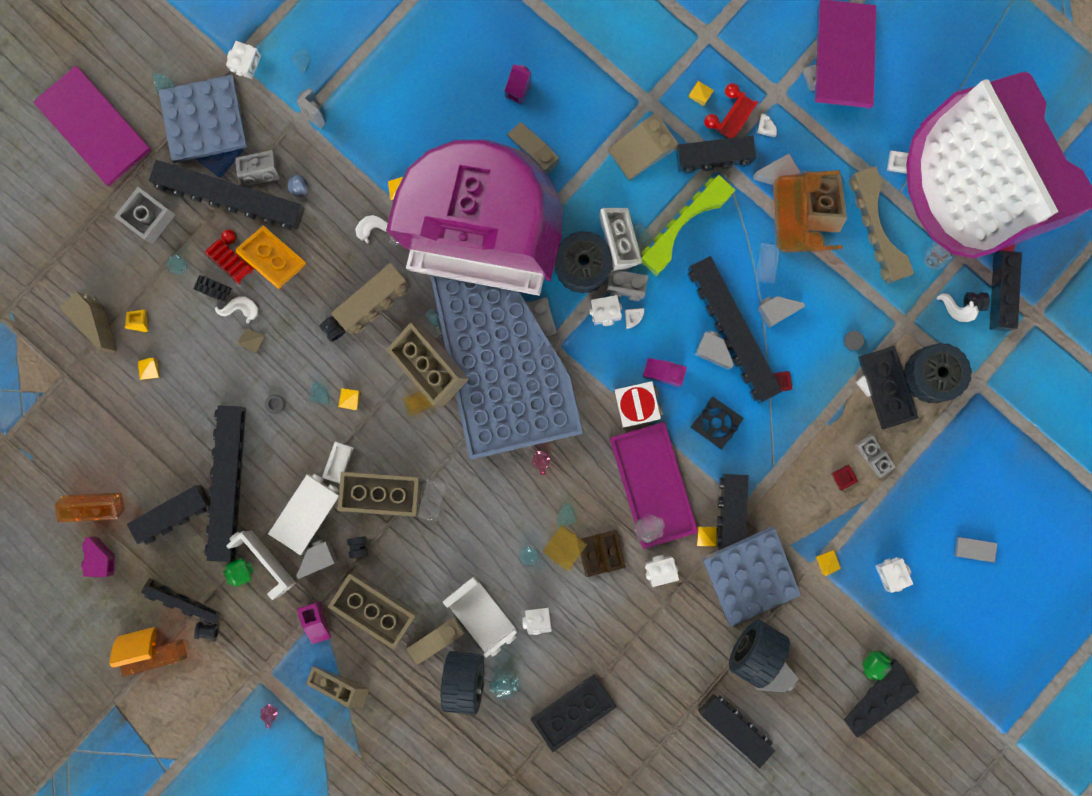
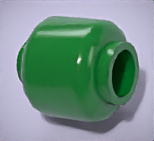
M242 558L228 563L225 566L226 570L223 571L228 585L232 584L234 587L250 582L252 579L251 573L254 572L251 563H246Z
M880 650L878 652L871 651L862 661L864 675L870 680H882L892 669L891 659Z

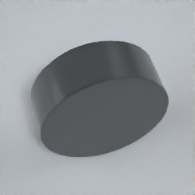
M858 331L847 333L843 339L844 346L852 351L860 349L864 344L863 335Z
M270 395L265 401V408L270 413L279 414L285 408V400L279 395Z

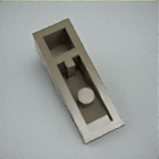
M522 122L507 134L514 144L523 153L528 155L546 174L559 164V157Z
M454 615L406 649L418 665L465 633V630Z
M312 666L306 685L348 708H363L369 692V688L358 682L317 666Z

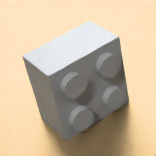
M137 187L114 217L141 238L153 244L176 214L147 192Z

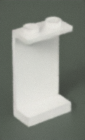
M313 474V476L306 475L268 533L299 555L305 554L309 548L307 545L337 499H339V489L331 484L327 486L323 483L324 479L316 474Z
M252 530L242 531L241 533L237 532L229 539L231 542L226 545L228 549L245 543L278 581L279 584L267 594L272 600L282 596L296 584Z
M475 576L443 601L444 605L447 608L450 607L483 649L486 658L489 655L495 656L501 651L500 646L505 642L508 645L516 638L517 629Z

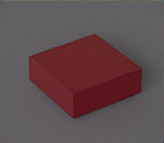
M790 371L773 373L782 391L793 390Z
M846 465L831 473L841 491L858 482L850 465Z

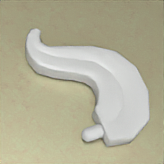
M374 215L366 216L359 221L355 229L356 235L361 241L365 240L366 243H369L368 237L374 228H378L386 232L388 223Z
M943 293L937 297V300L944 301L946 309L953 319L959 322H969L977 318L979 310L977 306H974L973 301H970V305L960 308L948 294Z
M238 296L232 299L223 309L215 307L217 314L225 317L238 309L242 310L244 316L248 317L246 320L247 324L251 319L255 320L258 316L257 305L247 297Z

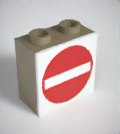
M652 381L613 391L621 428L661 419L660 415H663L660 404H657L656 400L658 390L656 385L653 386Z

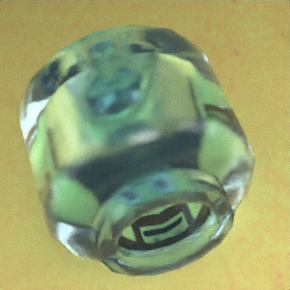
M511 672L496 674L489 684L490 692L499 700L513 698L520 689L519 679Z

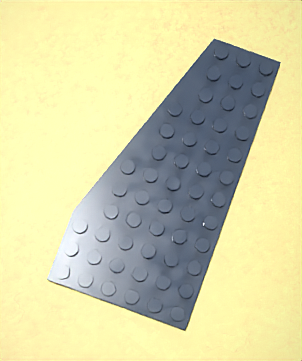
M430 275L446 351L469 378L456 393L470 460L584 434L571 376L520 292Z

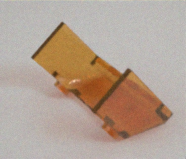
M840 170L783 175L775 179L773 184L776 246L779 251L789 253L843 249V245H824L823 236L819 232H808L807 193L815 192L820 188L821 177L838 175Z

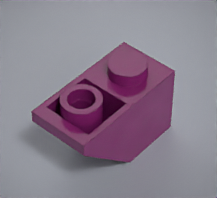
M513 64L504 90L505 97L522 105L532 86L531 72L523 65L517 66Z
M97 536L85 537V541L82 544L84 560L81 564L83 577L113 576L115 555Z
M321 601L297 609L302 628L312 644L332 638Z

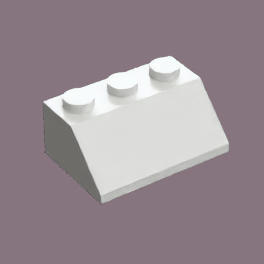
M628 208L600 209L601 227L607 245L610 248L613 271L626 270L641 264L642 259Z

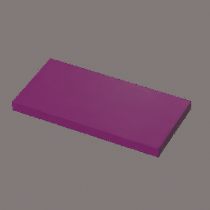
M820 0L818 7L815 102L872 108L874 105L876 5Z
M76 65L33 101L107 186L113 184L151 151V148Z
M665 422L609 438L642 549L698 533ZM647 530L646 534L642 535V531ZM651 534L654 535V538H658L656 540H652V542L650 543L645 542V540L642 539L646 537L650 541V537H653Z

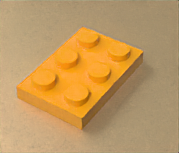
M265 226L259 228L236 248L238 255L278 289L306 265V262Z

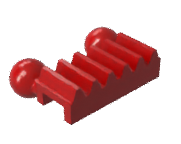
M730 83L725 87V95L731 99L737 98V101L722 123L719 122L717 115L708 114L704 118V125L708 129H717V132L726 138H735L755 109L758 101H752L745 96L746 93L740 92L737 84Z
M227 229L222 232L221 239L212 244L205 251V254L237 284H240L241 280L248 273L251 274L255 268L250 264H246L232 249L228 248L226 244H233L237 236L233 230Z

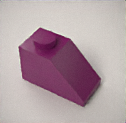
M648 358L643 377L680 387L682 386L687 367L669 361Z

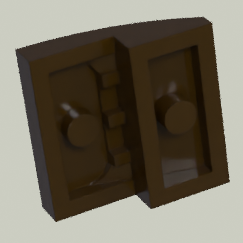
M617 530L577 539L586 577L626 568Z

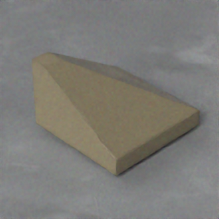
M246 329L237 345L258 353L265 336Z

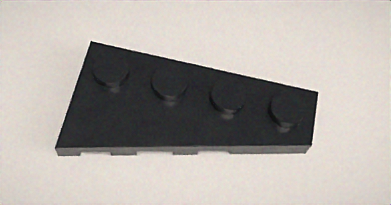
M151 578L148 579L141 591L142 594H145V598L152 601L157 599L163 602L164 606L174 609V607L181 609L183 614L200 617V620L207 624H211V622L216 624L220 612L198 601H195L194 604L191 603V599L182 593L173 594L170 587L155 585V580Z
M893 659L891 662L892 669L882 680H878L873 687L869 688L865 697L855 705L844 719V722L856 738L919 693L896 659Z

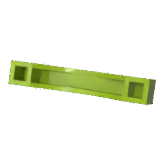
M720 175L715 179L711 177L704 185L706 189L702 193L698 191L692 198L694 202L690 206L686 204L679 212L681 216L677 220L673 218L666 226L668 230L664 234L660 232L653 240L655 244L651 248L647 246L641 253L643 256L641 258L642 264L655 276H658L670 263L674 240L683 225L702 212L721 208L735 192V189Z

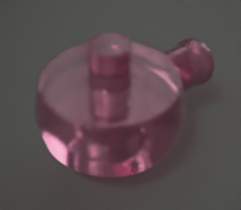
M543 451L535 453L532 458L534 466L540 470V475L546 474L545 468L550 464L549 455Z
M265 705L260 711V718L266 723V729H270L272 727L271 724L277 719L278 711L272 705Z

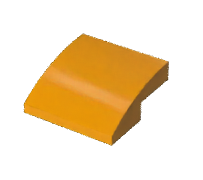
M152 627L117 636L110 655L109 664L112 668L152 658V646L156 645L157 628Z

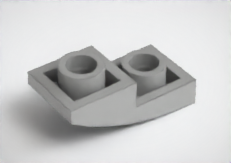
M869 434L855 444L861 456L879 478H882L896 468L873 435Z

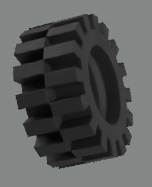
M202 275L198 276L193 288L200 293L227 303L232 288Z

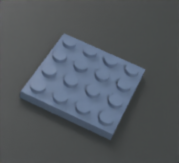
M233 75L159 90L171 161L174 164L248 147Z
M773 526L702 558L730 627L801 595Z

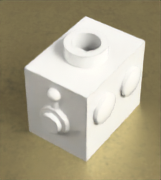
M235 41L233 49L228 53L226 66L238 76L252 79L262 55L257 48Z
M617 295L590 301L591 308L589 313L593 317L594 325L603 324V326H610L614 324V321L621 320L622 305L619 303Z
M664 555L652 557L653 561L645 563V569L647 570L646 578L650 580L652 587L679 580L677 574L679 569L674 563L675 559L672 556L665 558Z
M902 558L886 559L883 563L876 565L886 591L890 593L899 592L903 588L913 585L910 577L911 570Z
M549 608L525 611L526 617H522L523 629H527L529 635L552 632Z

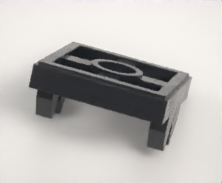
M712 396L690 428L722 450L738 430V426L744 418ZM712 409L722 410L718 416H711L708 413ZM726 414L731 419L730 429L724 425L723 419ZM715 417L720 418L722 421V425L718 429L713 428L711 425V421ZM704 418L709 421L710 428L707 432L703 428ZM718 430L726 433V435L721 437L711 436L714 431Z

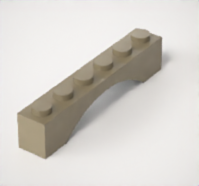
M877 167L854 173L850 177L849 185L856 195V206L863 215L862 223L867 227L869 233L868 240L871 245L873 244L875 250L874 257L880 264L882 279L886 281V284L913 275L914 272L908 256L899 251L890 242L880 224L878 199L882 181Z

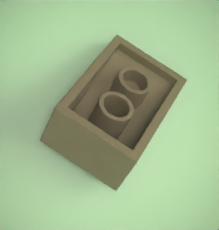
M655 113L632 129L610 147L608 151L630 181L675 151L678 143L659 115Z
M803 172L801 204L803 230L841 231L847 219L841 174Z
M76 292L59 308L98 350L112 354L116 353L106 312L101 307L102 303L96 297H90L87 293L81 294Z

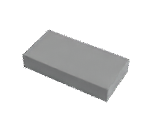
M957 537L954 556L995 562L997 543Z

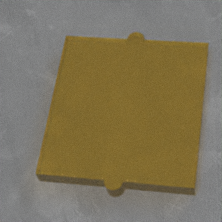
M561 525L543 553L551 558L554 564L557 563L566 571H569L587 544L578 538L576 533L570 532Z

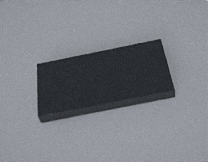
M895 346L859 356L858 359L881 429H887L918 419L919 417Z
M593 674L533 716L531 721L551 751L554 752L614 710L616 705L598 678Z

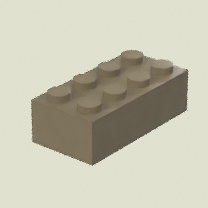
M389 263L331 312V314L345 331L352 336L354 334L358 335L365 329L364 326L369 321L372 323L380 316L379 313L383 309L388 310L393 306V301L396 298H402L406 295L410 285L396 268Z
M410 323L387 349L388 353L433 406H445L469 380L468 376L423 324Z
M341 472L338 511L416 517L419 513L421 477Z
M354 571L349 573L328 608L393 650L397 647L418 614Z

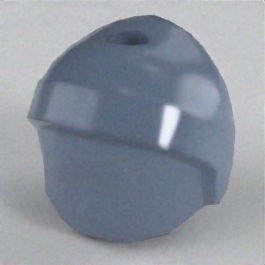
M295 175L288 180L287 187L293 196H302L308 192V183L304 177Z

